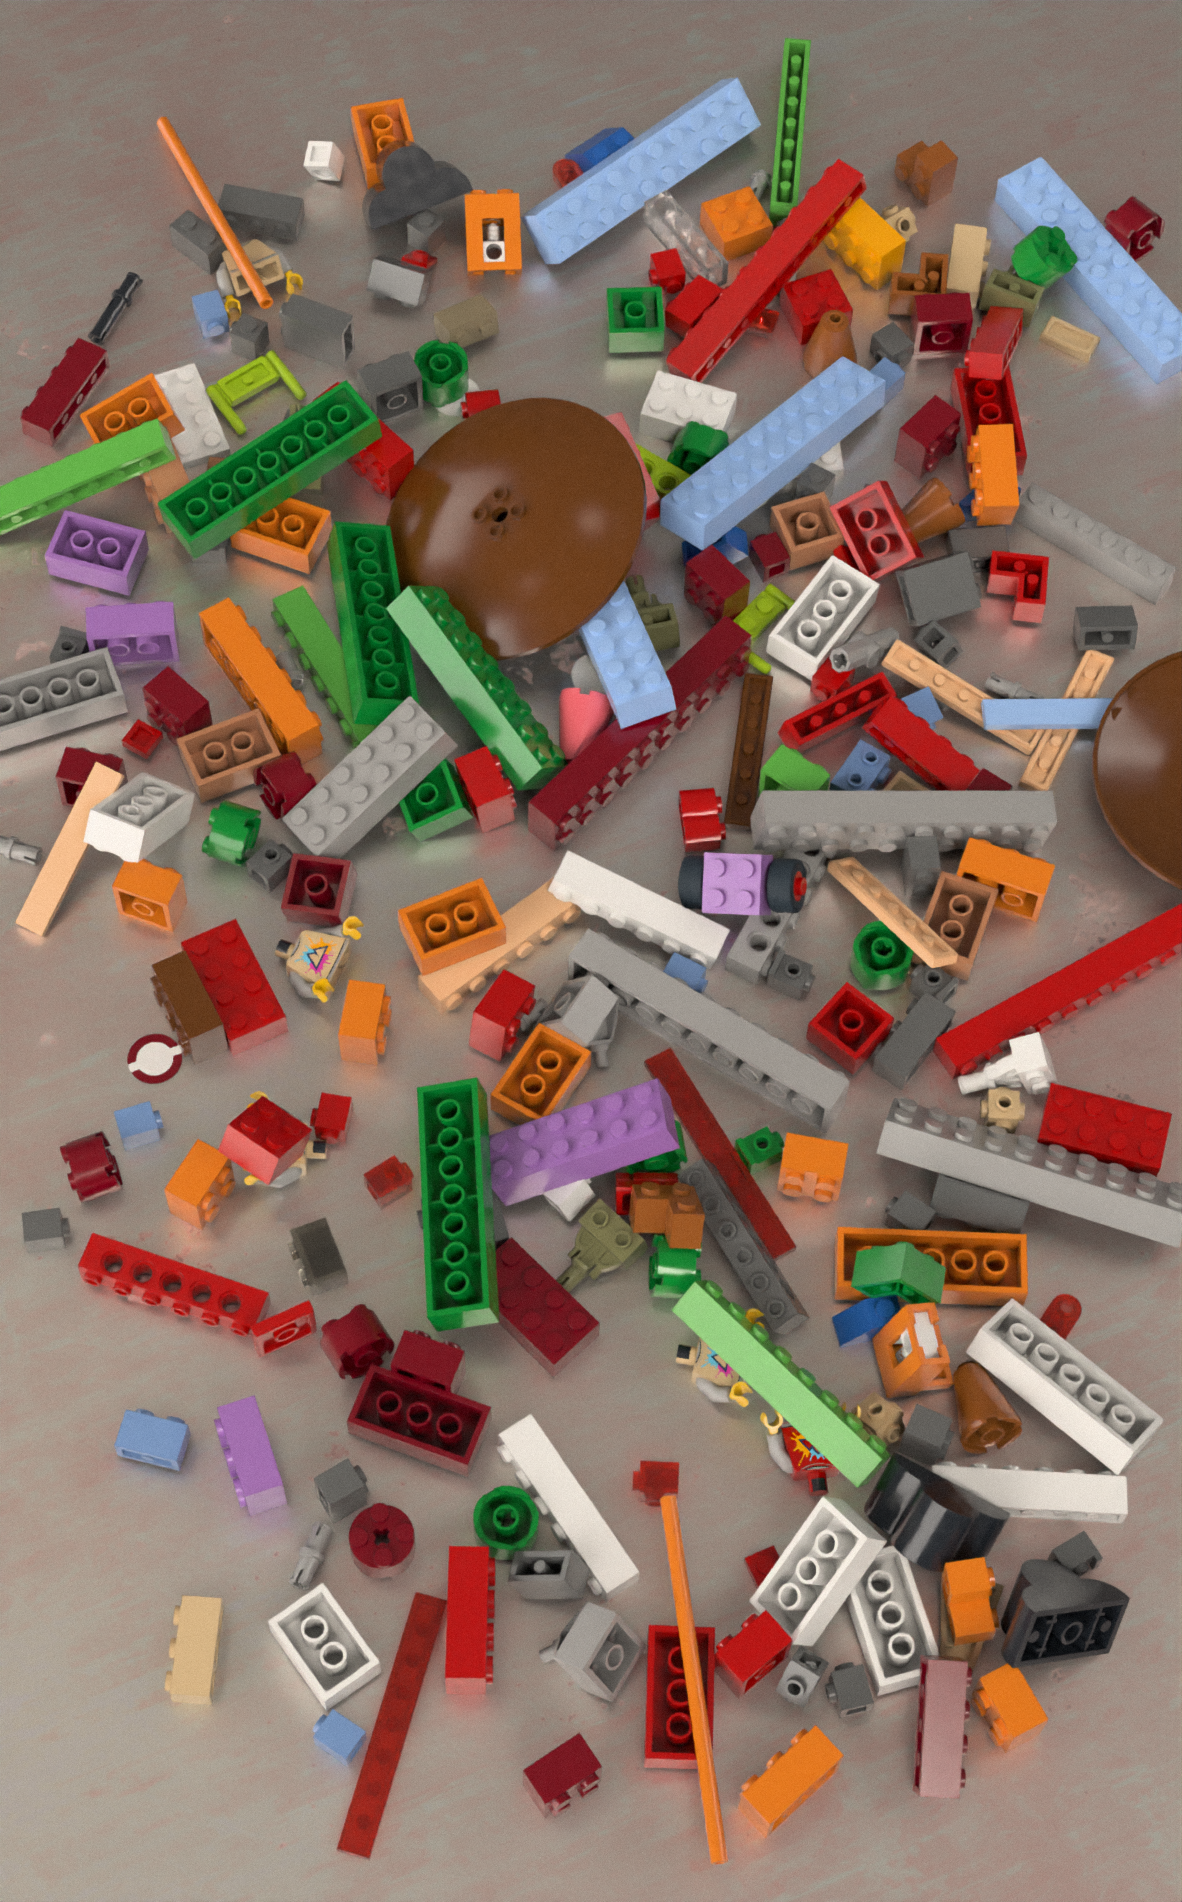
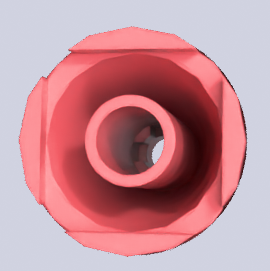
M565 688L561 690L559 696V747L564 752V759L568 764L608 727L614 712L607 695L590 690L589 695L580 694L581 688Z

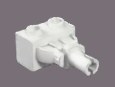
M1036 1032L1009 1040L1012 1055L1006 1056L994 1064L986 1063L983 1071L957 1077L962 1095L987 1088H1017L1023 1086L1028 1094L1039 1095L1047 1093L1051 1083L1057 1084L1050 1052L1040 1033Z

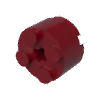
M1134 196L1130 197L1117 210H1111L1104 219V223L1107 224L1105 229L1135 262L1142 260L1153 250L1154 246L1151 243L1156 237L1160 240L1165 228L1164 219Z
M295 751L286 753L253 771L255 785L261 784L264 792L259 796L268 812L276 820L282 819L317 785L313 775L305 773L301 760Z
M103 1131L60 1146L62 1158L65 1164L69 1163L71 1172L67 1173L70 1186L73 1191H77L81 1203L89 1202L123 1189L121 1186L123 1185L116 1158L111 1154L109 1148L105 1149V1147L111 1145Z
M365 1304L355 1306L349 1314L338 1320H329L321 1328L323 1335L320 1340V1347L341 1379H345V1375H350L352 1379L365 1376L370 1364L380 1366L384 1363L381 1357L386 1351L391 1355L394 1350V1341L375 1312L368 1309Z
M376 1503L360 1512L352 1522L348 1537L350 1551L354 1564L362 1573L371 1578H392L402 1574L410 1566L415 1554V1534L409 1517L403 1511L384 1503ZM378 1539H388L387 1545L383 1542L377 1545L376 1541Z

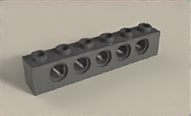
M700 1159L679 1174L677 1177L681 1183L695 1187L705 1213L704 1221L757 1307L764 1314V1318L772 1331L786 1335L809 1319V1315L716 1166L705 1159Z

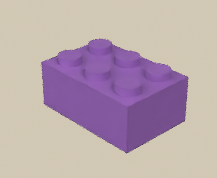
M64 510L45 554L49 575L130 596L149 551L146 531Z
M155 601L153 603H126L113 606L100 604L94 607H86V638L90 652L107 647L114 666L180 662L179 632L173 602Z
M255 1395L217 1407L219 1418L215 1419L214 1423L231 1478L238 1477L232 1480L240 1508L247 1506L249 1515L252 1516L286 1505L287 1500L284 1486Z

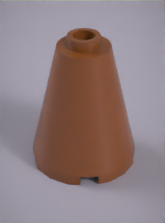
M830 310L824 313L803 351L805 371L813 379L842 356L857 364V354L849 319L841 311Z
M936 477L928 480L902 508V512L917 543L961 527L966 522L959 504L956 503L954 505L950 498L951 492Z
M967 1361L960 1364L953 1374L959 1436L964 1450L973 1454L988 1453L987 1447L996 1445L999 1450L1008 1446L1022 1433L1021 1418L980 1363Z

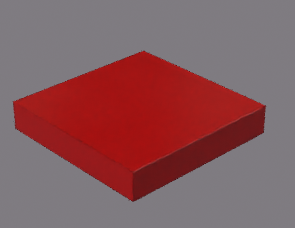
M309 1300L250 1326L254 1347L259 1357L266 1356L317 1331L314 1309Z

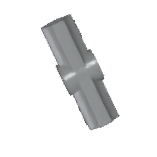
M892 627L879 630L870 635L859 631L850 639L848 644L832 650L829 657L832 662V668L841 673L862 665L869 669L875 667L882 657L888 654L895 641L899 640V632Z

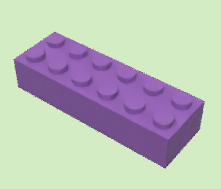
M658 1078L489 1135L492 1189L504 1205L508 1206L579 1180H586L680 1148L670 1096Z

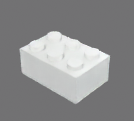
M658 370L640 413L639 433L674 443L679 431L689 421H695L701 425L727 433L735 414L737 393Z
M324 1583L268 1621L271 1633L326 1711L381 1673L379 1660Z

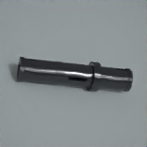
M128 272L119 289L113 291L111 295L112 300L92 331L88 334V338L92 339L91 341L94 344L102 346L105 343L106 338L125 308L130 307L133 303L132 298L143 283V280L139 279L140 276L136 273Z

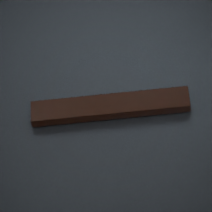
M746 672L744 675L724 817L725 828L752 832L750 817L757 800L773 676Z

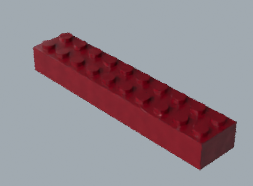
M725 615L665 672L672 687L676 710L622 729L617 719L612 722L528 802V831L554 852L561 845H567L574 837L575 831L581 826H587L600 807L605 808L608 806L620 788L625 789L628 787L634 775L640 769L645 770L660 750L665 751L670 746L674 736L679 732H685L691 725L692 719L698 713H705L717 695L722 696L737 676L740 678L747 672L750 666L749 656L752 650L750 648L752 635Z

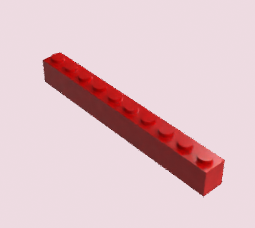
M840 159L832 166L826 168L821 180L815 186L809 188L803 201L791 209L785 222L774 229L771 238L764 246H760L756 250L750 263L739 270L732 284L722 290L719 299L712 307L710 306L704 311L702 319L697 325L691 327L679 346L674 347L669 352L666 363L670 374L700 383L704 381L865 192L867 187L864 174Z
M1182 903L937 1037L933 1047L934 1054L952 1080L960 1075L972 1074L978 1068V1065L985 1061L991 1063L1002 1056L1003 1051L1011 1048L1009 1040L1036 1032L1042 1035L1049 1031L1057 1021L1061 1019L1067 1021L1073 1018L1079 1012V1009L1086 1005L1089 1007L1095 1006L1104 998V995L1110 992H1120L1128 985V982L1135 978L1141 980L1147 977L1153 971V968L1160 964L1163 966L1169 965L1178 957V954L1182 953Z

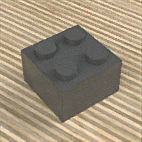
M409 351L394 354L388 359L374 364H367L357 370L359 396L383 423L423 409L422 375Z

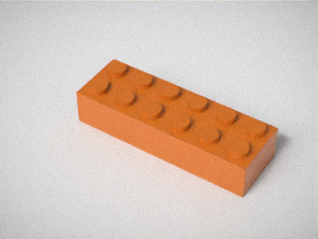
M228 597L201 611L199 618L204 645L251 711L257 708L260 709L281 755L295 751L302 765L321 755V742L324 739L319 728L322 726L319 716L315 711L310 712L308 710L304 695L299 689L294 690L291 686L292 681L289 674L284 668L279 669L273 651L269 647L265 648L262 645V639L255 626L250 627L246 622L247 617L241 606H235Z
M837 1227L834 1240V1299L863 1301L870 1298L851 1287L857 1251L871 1249L872 1246L885 1247L895 1245L896 1242H908L913 1244L914 1248L921 1253L934 1257V1261L946 1267L942 1298L939 1304L1004 1306L1013 1298L1020 1305L1024 1306L1028 1295L1027 1234ZM897 1296L898 1302H907L904 1299Z

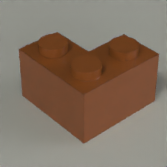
M942 140L930 147L923 141H920L897 154L894 172L896 177L911 189L913 195L928 207L952 193L958 157Z
M921 252L918 274L893 272L888 314L911 316L915 295L946 294L949 254Z
M645 1182L642 1185L632 1184L628 1219L633 1233H664L669 1248L701 1249L705 1213L694 1186L685 1183H675L673 1186L658 1185L654 1182Z

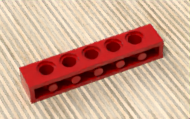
M95 1233L91 1234L78 1264L83 1281L92 1286L100 1287L102 1284L111 1287L115 1293L121 1296L129 1297L130 1294L138 1296L148 1305L158 1307L161 1304L170 1307L172 1312L180 1316L188 1317L190 1314L199 1317L203 1323L209 1326L218 1327L220 1324L230 1328L231 1332L242 1337H247L248 1334L252 1335L250 1326L263 1321L271 1305L269 1292ZM119 1263L122 1265L121 1269L116 1272L107 1271L108 1267L112 1264ZM143 1273L152 1275L146 1282L136 1280ZM172 1283L181 1285L180 1289L175 1292L166 1291L167 1286ZM201 1293L211 1295L205 1302L195 1300ZM231 1303L240 1305L239 1309L235 1312L224 1310Z

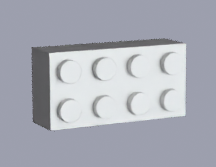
M832 555L770 633L766 653L812 681V676L829 657L832 650L843 645L874 605L880 584Z
M142 772L90 809L83 842L93 845L99 851H109L119 855L124 861L138 863L188 824L195 792Z
M823 1496L749 1602L761 1614L767 1610L792 1638V1644L813 1646L887 1540L844 1500Z
M889 1546L880 1550L846 1598V1603L877 1696L919 1685L921 1655L940 1656L908 1559L899 1553L894 1546Z

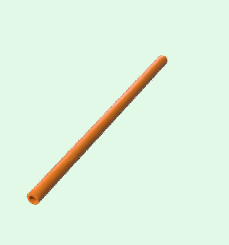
M167 117L159 118L156 122L157 127L260 307L263 309L270 308L273 304L270 294Z
M670 1495L660 1498L710 1860L712 1865L727 1863L728 1857L677 1498Z

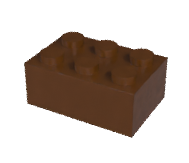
M184 950L152 964L154 976L150 978L154 989L153 995L159 1007H164L167 1014L165 1018L171 1031H176L179 1038L178 1044L185 1057L190 1055L196 1065L227 1051L228 1046L224 1025L186 951Z

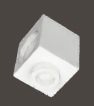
M308 141L303 166L315 180L340 181L345 156L334 142Z

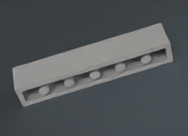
M1032 482L1019 498V507L1013 518L1014 521L1154 605L1158 603L1171 586L1176 570L1175 566Z

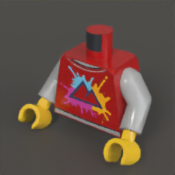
M846 1402L841 1405L844 1411L846 1410ZM857 1403V1410L854 1415L860 1418L861 1409L859 1404ZM774 1409L776 1419L772 1423H767V1416L763 1412L760 1420L768 1428L766 1436L772 1459L783 1472L791 1474L793 1481L808 1480L810 1496L828 1494L827 1478L837 1477L839 1470L789 1422L782 1423L783 1417L779 1412Z

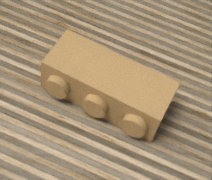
M955 223L947 274L946 294L953 292L970 293L971 307L976 309L977 299L982 298L985 288V282H980L981 277H986L988 261L983 260L984 255L989 256L991 239H986V227Z
M182 1595L181 1606L175 1605L173 1625L178 1626L177 1638H171L169 1647V1658H174L172 1671H167L165 1677V1691H170L169 1694L172 1702L212 1705L224 1613L222 1598Z

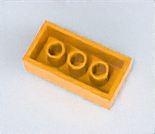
M861 198L854 203L824 239L826 246L842 257L844 263L852 267L860 274L862 280L870 284L876 291L892 280L893 272H901L906 240Z

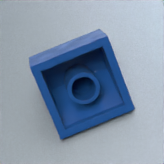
M623 127L605 128L565 154V159L582 175L635 138Z

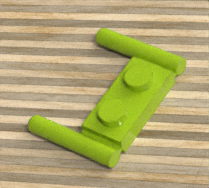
M274 350L217 381V384L210 385L205 390L239 435L245 434L247 427L231 406L234 407L276 383L279 378H282L298 400H303L307 396L306 391Z
M770 583L733 621L752 635V645L780 617L785 609L789 610L795 600ZM751 651L749 664L763 674H768L771 671V665Z

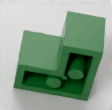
M896 1242L895 1245L885 1247L872 1246L871 1249L857 1251L851 1287L870 1298L897 1295L910 1304L933 1302L939 1304L942 1298L946 1267L934 1261V1257L921 1253L914 1248L913 1244L908 1242Z

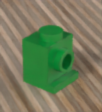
M768 1126L743 1139H737L735 1141L734 1153L749 1177L782 1160L784 1141L777 1131L771 1133ZM763 1143L766 1146V1148L763 1149L758 1147Z

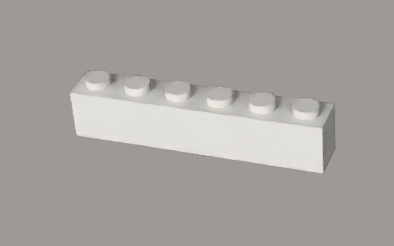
M568 850L548 889L558 900L571 902L579 906L587 914L598 915L608 920L610 925L635 933V936L640 940L651 941L661 946L665 952L672 955L675 952L706 967L708 970L716 961L730 930Z
M532 1414L499 1433L500 1446L497 1447L498 1453L506 1464L511 1462L517 1472L514 1475L520 1486L524 1490L529 1488L535 1497L532 1501L535 1503L539 1514L549 1517L553 1523L550 1528L556 1539L560 1543L565 1541L570 1550L590 1568L587 1583L596 1596L601 1594L607 1602L638 1582L639 1570Z
M940 1462L937 1465H932L931 1468L933 1473L1009 1512L1010 1517L1123 1524L1128 1515L1127 1476H1118L1113 1471H1103L1095 1475L1086 1474L1084 1470L1071 1469L1066 1471V1473L1054 1472L1053 1469L1047 1467L1026 1471L1021 1470L1019 1466L1013 1465L1004 1466L1002 1469H992L986 1464L958 1467L953 1462Z

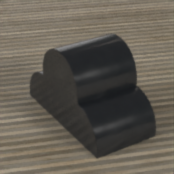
M396 140L386 145L378 155L376 173L379 182L367 191L363 199V216L366 223L373 230L471 192L473 188L469 179L454 165L445 161H433L432 157L423 148L412 141Z
M896 1452L891 1456L864 1505L866 1516L877 1527L890 1534V1541L899 1553L925 1569L940 1573L943 1572L945 1563L985 1557L986 1560L1010 1518L1009 1512Z
M1042 1559L1027 1560L1021 1566L1000 1622L1001 1628L1006 1635L1001 1647L1002 1657L1012 1668L1108 1654L1130 1598L1124 1592L1108 1583L1095 1579H1081L1068 1568L1055 1562Z

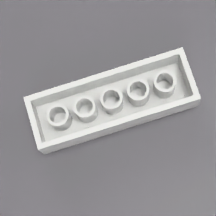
M1013 1298L980 1328L966 1351L967 1354L1117 1475L1145 1447L1164 1421L1162 1417Z

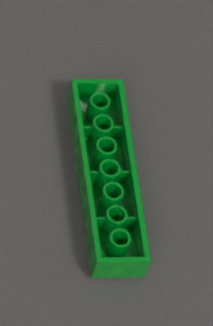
M345 380L158 502L162 518L195 560L381 438L382 432L379 419L348 381Z
M335 521L327 542L353 722L354 724L380 725L409 696L419 704L409 640L386 610L401 594L390 526Z
M408 586L386 610L480 739L488 747L491 754H497L504 772L518 791L543 789L568 765L564 759V752L560 747L554 745L548 737L549 733L546 727L537 722L531 714L532 709L529 704L517 695L512 681L504 677L498 669L499 665L496 659L487 654L482 648L481 639L469 630L465 624V617L458 610L454 609L448 601V594L438 586Z
M477 1077L417 1087L427 1318L437 1332L498 1323L499 1305L487 1093Z

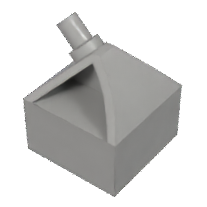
M594 975L564 981L532 1029L534 1030L538 1023H541L584 1048L591 1047V1052L595 1054L596 1068L607 1067L609 1065L606 1050H609V1044L613 1040L616 1029L619 997Z
M587 1601L561 1631L558 1639L553 1641V1645L539 1650V1655L544 1663L555 1659L584 1691L613 1702L646 1645L618 1613Z

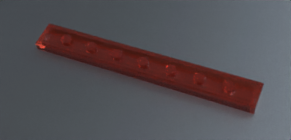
M671 1047L645 1060V1068L652 1079L658 1078L670 1096L673 1113L700 1156L716 1166L774 1261L796 1251L797 1246Z
M415 1592L337 1846L338 1852L366 1860L371 1858L447 1607V1600Z

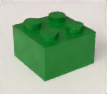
M662 287L607 288L606 317L609 353L663 351L665 329Z
M446 758L399 802L409 831L421 842L474 818L455 767Z

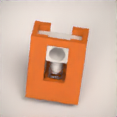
M512 189L497 190V194H486L485 190H472L470 194H465L467 276H484V271L505 270V275H521L519 193H513ZM501 226H504V241L499 239L500 232L498 227L500 229ZM482 227H488V230H486L488 231V236H486L488 241H483ZM490 248H497L501 251L502 255L500 258L493 260L487 256L486 252Z
M935 1302L905 1305L872 1338L887 1398L916 1396L920 1391L948 1389L954 1384L949 1367L950 1359L946 1344H943L939 1325H935L939 1321Z

